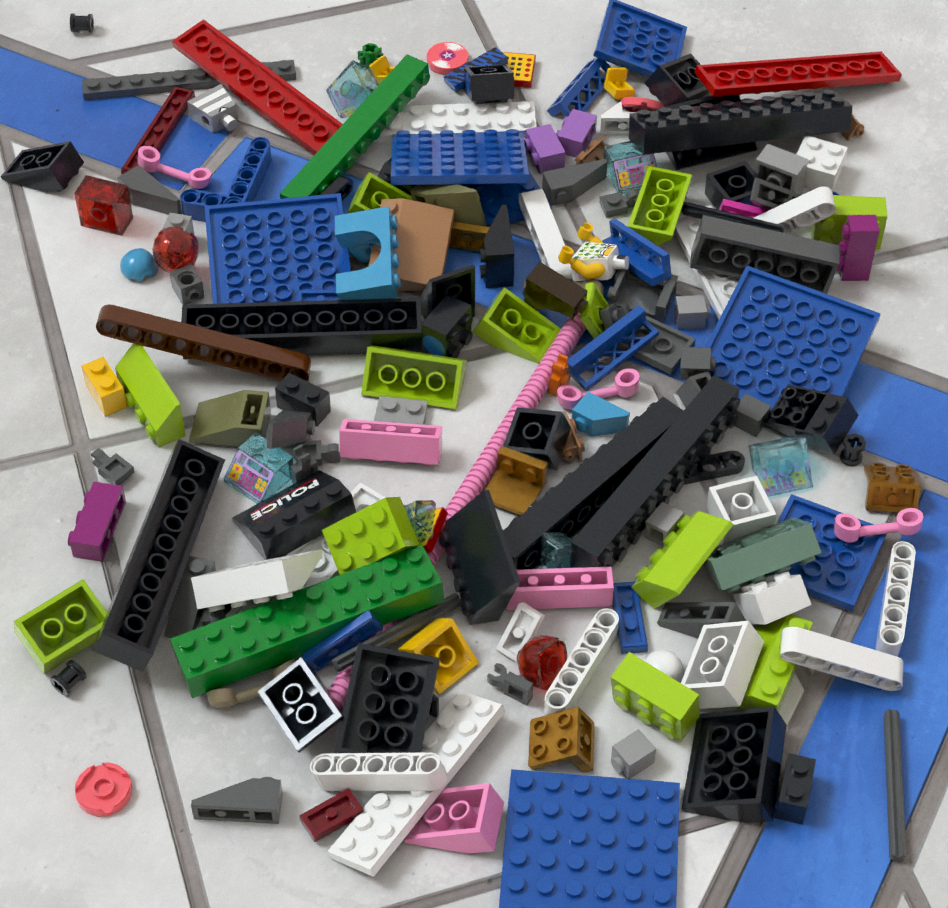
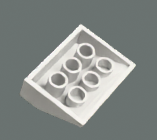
M322 549L232 566L192 577L191 581L197 609L208 607L209 612L225 609L224 604L231 603V608L247 605V600L253 599L254 604L270 601L269 596L276 595L277 600L293 597L292 592L302 589L323 555Z

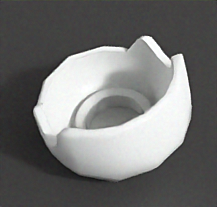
M658 650L647 655L644 660L645 662L681 683L684 676L683 665L680 658L673 652Z

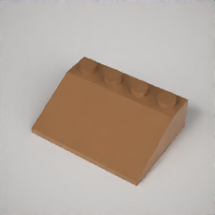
M404 198L382 199L380 208L389 206L392 214L396 215L399 227L395 229V234H397L399 239V248H396V253L400 260V267L397 268V273L400 276L401 287H398L397 290L422 291L430 279L444 275L455 211L454 209ZM374 244L372 246L369 266L376 261L381 252V247Z

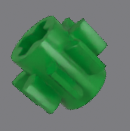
M373 43L365 44L362 46V51H358L360 66H364L368 70H370V64L379 57L384 56L382 48H378Z

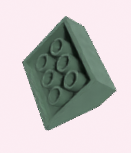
M793 517L717 546L703 565L717 588L721 591L726 590L728 593L740 589L741 583L749 580L751 583L762 581L766 578L765 574L775 571L776 574L788 571L791 569L790 565L800 561V564H806L816 559L815 555L822 552L811 523Z

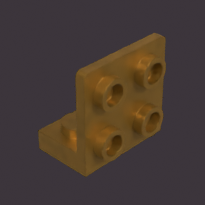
M453 222L449 247L480 252V249H484V238L490 226L485 227Z
M501 446L497 454V470L485 490L490 491L494 506L518 515L526 512L528 507L533 502H536L547 482L548 462Z
M879 462L864 465V472L868 482L865 501L866 510L900 512L907 508L918 509L921 484L914 468L905 464L890 467Z
M579 707L541 716L530 721L528 766L532 770L570 760L583 773L593 771L594 721Z

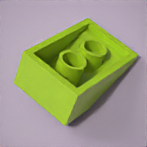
M369 172L359 185L346 214L380 208L382 199H413L412 196Z
M504 287L492 300L472 332L495 348L539 364L561 328Z

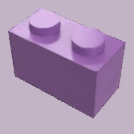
M572 109L569 116H565L562 129L556 132L565 150V155L577 157L582 151H586L596 133L597 115Z
M551 124L526 129V137L524 139L525 150L529 152L531 163L533 166H536L539 174L549 170L564 168L565 150Z

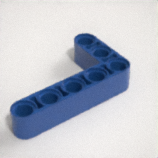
M265 137L252 139L227 195L195 189L183 191L180 194L182 214L192 216V220L206 222L204 206L254 201L272 160L270 141Z

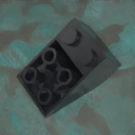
M788 384L765 419L764 424L814 450L835 455L859 415L847 397Z

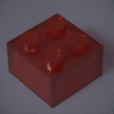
M87 175L84 177L74 193L81 226L123 236L133 220L128 185Z

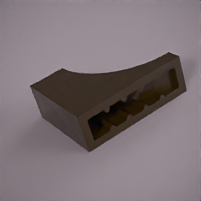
M539 262L526 278L524 302L536 311L540 309L552 310L573 320L577 313L581 314L588 305V301H586L588 291L542 262Z

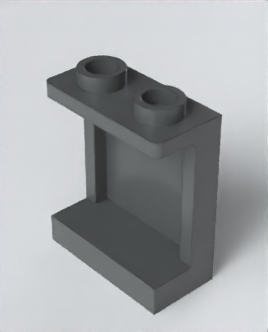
M628 269L617 270L614 278L615 285L614 287L610 286L607 300H610V304L616 303L618 308L629 304L630 310L640 305L645 310L646 316L664 323L676 294L678 276L671 274L672 277L667 279L666 283L661 282L651 286L638 276L630 274Z

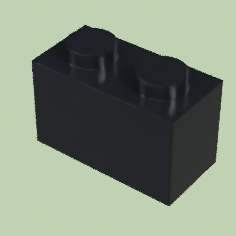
M288 373L275 388L277 408L287 411L312 413L311 420H315L316 427L331 412L330 393L291 373Z
M788 753L776 808V819L803 825L816 759Z

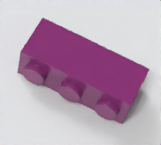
M848 215L846 225L842 226L843 241L839 242V266L836 271L840 273L841 281H869L879 236L876 215Z
M93 481L90 491L85 493L83 509L77 513L75 529L70 531L68 536V546H71L73 557L103 562L126 504L123 486Z

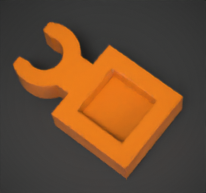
M560 353L557 363L554 362L552 365L553 374L550 377L548 394L556 397L558 388L562 385H568L570 382V376L568 375L569 357Z

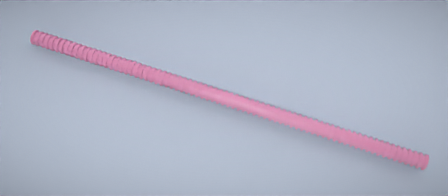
M577 313L573 320L571 318L567 319L554 342L521 390L518 398H516L501 424L497 427L480 456L473 464V467L466 475V478L462 481L459 489L451 498L448 506L445 508L448 515L444 525L449 518L482 493L483 489L487 486L490 478L497 470V454L501 446L504 445L516 408L535 409L538 406L541 398H543L549 388L550 377L553 374L552 365L554 362L557 363L559 353L569 357L585 332L586 327L580 319V313ZM439 537L433 551L427 553L434 567L445 551V548L440 544ZM401 619L383 625L384 628L367 640L397 625ZM353 665L339 672L335 681L332 682L331 687L328 689L341 712L344 710Z

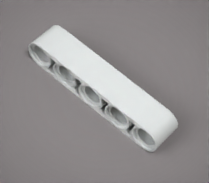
M828 187L816 188L754 218L782 225L784 227L783 233L793 234L834 214L836 207L832 190Z
M543 189L519 193L520 208L541 262L573 281L571 265L563 264L558 259L561 249L565 244Z
M904 541L893 545L889 558L876 641L877 651L897 657L900 653L905 634L916 555L914 546Z
M608 608L601 609L595 614L546 692L544 716L574 708L617 637L619 616L614 610Z
M786 627L782 630L780 657L784 661L882 690L896 691L903 687V660L897 656L799 627Z
M325 753L316 756L310 763L311 772L319 786L326 791H344L348 788L350 791H434L443 788L448 782V774L439 756L435 753Z

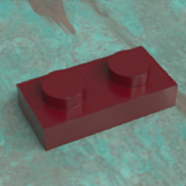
M348 788L299 816L312 840L316 842L352 822L356 816L363 812V808Z

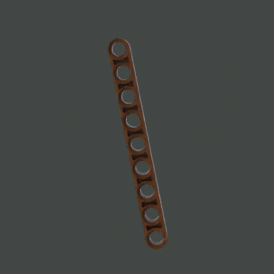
M104 305L99 312L96 330L106 337L282 381L288 373L305 381L309 380L311 359L303 353L116 305Z

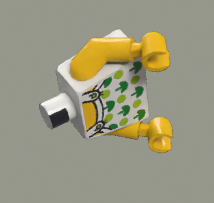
M585 222L578 230V237L589 242H584L575 254L572 248L563 246L558 259L563 264L571 265L573 281H585L590 279H611L618 269H628L629 257L627 255H619L617 245L604 244L597 236L594 237L591 234L593 226Z

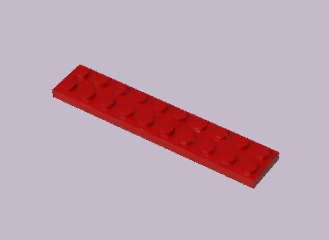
M204 19L172 41L173 47L313 155L342 126L340 121Z
M882 51L696 65L695 74L713 97L740 96L742 94H760L765 92L778 93L780 91H798L802 89L815 90L817 88H835L839 86L851 87L854 85H871L876 83L888 84L890 82H900L902 76L900 71Z

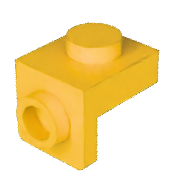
M386 56L379 57L369 65L376 84H380L395 68V66L389 65Z
M626 68L607 69L604 88L614 99L622 100L624 97H634L635 89L626 82L628 73Z

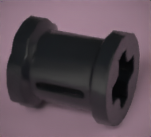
M71 13V32L85 30L93 33V15L76 16L75 13Z
M858 434L847 435L843 441L845 448L841 451L840 460L843 464L854 467L862 462L863 455L861 452L865 449L866 442Z
M69 660L66 663L67 667L57 676L53 675L50 678L52 686L64 696L70 694V689L78 681H83L86 678L84 669L73 660Z

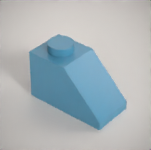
M589 391L572 409V419H574L577 430L590 436L617 433L629 425L630 412Z

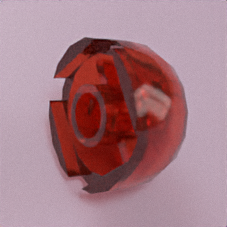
M168 227L161 230L154 239L152 247L154 261L158 267L167 273L189 264L194 266L197 261L199 242L193 233L190 232L189 234L183 231L184 228Z
M548 635L533 637L523 645L517 654L520 675L532 682L535 688L548 691L567 661L566 644L558 640L559 638Z

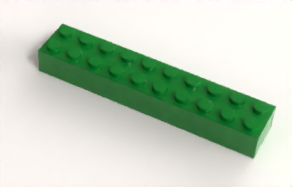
M421 544L293 592V597L269 601L173 637L170 641L191 697L195 698L208 691L221 688L292 659L302 657L301 654L368 610L381 621L382 625L443 603L445 602L443 584Z

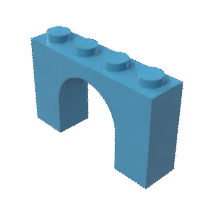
M389 206L335 216V236L341 248L362 244H374L381 247L378 258L370 266L361 270L336 274V294L339 300L389 299L398 297L397 288L401 287V281L397 273V268L400 267V260L396 253V248H399V239L397 234H395V229H398L399 226L397 216L392 214Z

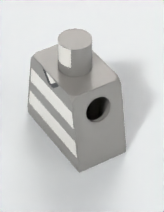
M221 84L187 101L189 118L211 132H217L223 128L233 131L238 125L237 105Z

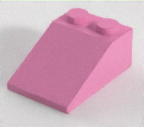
M490 783L444 788L403 841L407 844L467 854L495 851L504 801Z

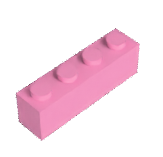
M344 419L339 430L340 457H347L351 460L372 459L376 462L386 460L397 461L402 464L412 462L423 465H439L442 455V426Z
M612 567L516 570L520 583L506 608L507 610H516L521 602L534 609L612 607L614 591Z

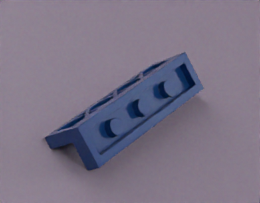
M597 57L589 61L547 109V112L552 117L560 112L568 117L571 113L567 108L569 104L575 105L576 110L585 112L604 89L605 78L600 76V67L607 73V69L611 68L610 65ZM589 80L595 81L596 90L590 89ZM579 92L585 93L586 102L580 101Z
M614 218L609 221L611 236L602 240L604 244L617 245L619 255H627L629 257V271L651 286H655L672 277L669 253Z
M638 305L570 357L568 360V374L585 391H588L659 336V331L646 320L645 310ZM642 326L650 332L645 337H635V332ZM620 343H631V348L627 351H617V346ZM603 356L613 357V361L609 365H599V360ZM584 371H594V377L587 382L580 374Z

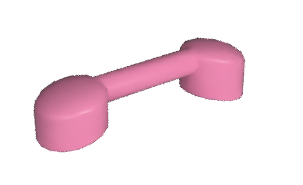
M142 146L138 150V165L148 173L159 172L188 182L194 189L206 188L211 182L212 173L207 168H196L190 173H186L160 164V153L154 147Z
M623 369L615 377V386L589 392L600 398L615 395L624 398L631 397L639 389V373L634 369ZM562 385L557 390V400L562 407L573 409L587 392L581 393L578 388L572 385Z
M907 508L898 513L896 522L861 526L860 521L855 516L842 513L835 518L834 534L838 539L848 543L855 542L859 537L896 532L906 536L913 535L922 527L923 513L915 508Z

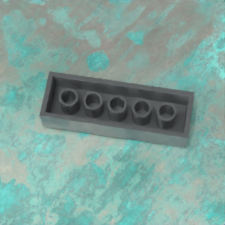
M703 215L691 249L690 268L740 279L746 266H750L827 294L839 266L840 245Z

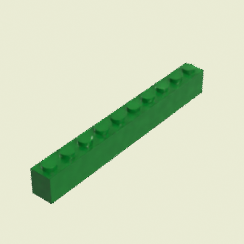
M407 54L280 192V199L320 195L339 176L344 175L348 169L352 168L355 161L362 154H365L368 147L374 140L379 138L386 127L391 125L393 119L404 110L409 101L416 97L418 91L427 85L430 80L428 63Z

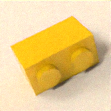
M104 356L81 365L85 385L104 416L127 408L124 388Z

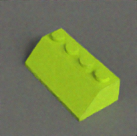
M648 166L628 227L657 246L671 240L692 180V174Z
M132 344L115 366L116 375L124 388L127 405L130 408L134 407L135 416L140 424L144 423L148 438L150 440L154 439L158 447H162L186 436L181 404L143 346Z
M368 346L361 395L428 401V405L457 409L464 384L467 360L379 346Z
M697 511L691 516L688 514L684 515L676 524L679 527L676 532L672 531L663 540L665 546L662 549H657L650 556L649 560L651 563L649 566H644L636 574L637 581L631 588L653 609L680 595L734 525L731 521L701 511Z
M789 614L766 625H756L755 630L764 640L741 706L732 708L742 710L775 706L779 712L798 667L797 664L784 661L780 657L782 630L786 627H799L811 631L812 621Z

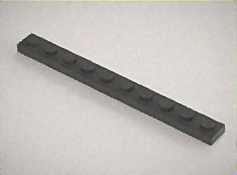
M294 60L261 62L285 81L296 80ZM201 68L82 80L84 100L172 92L174 87L188 90L207 89L221 84Z

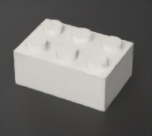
M749 621L703 625L681 684L699 694L700 709L741 706L764 640Z

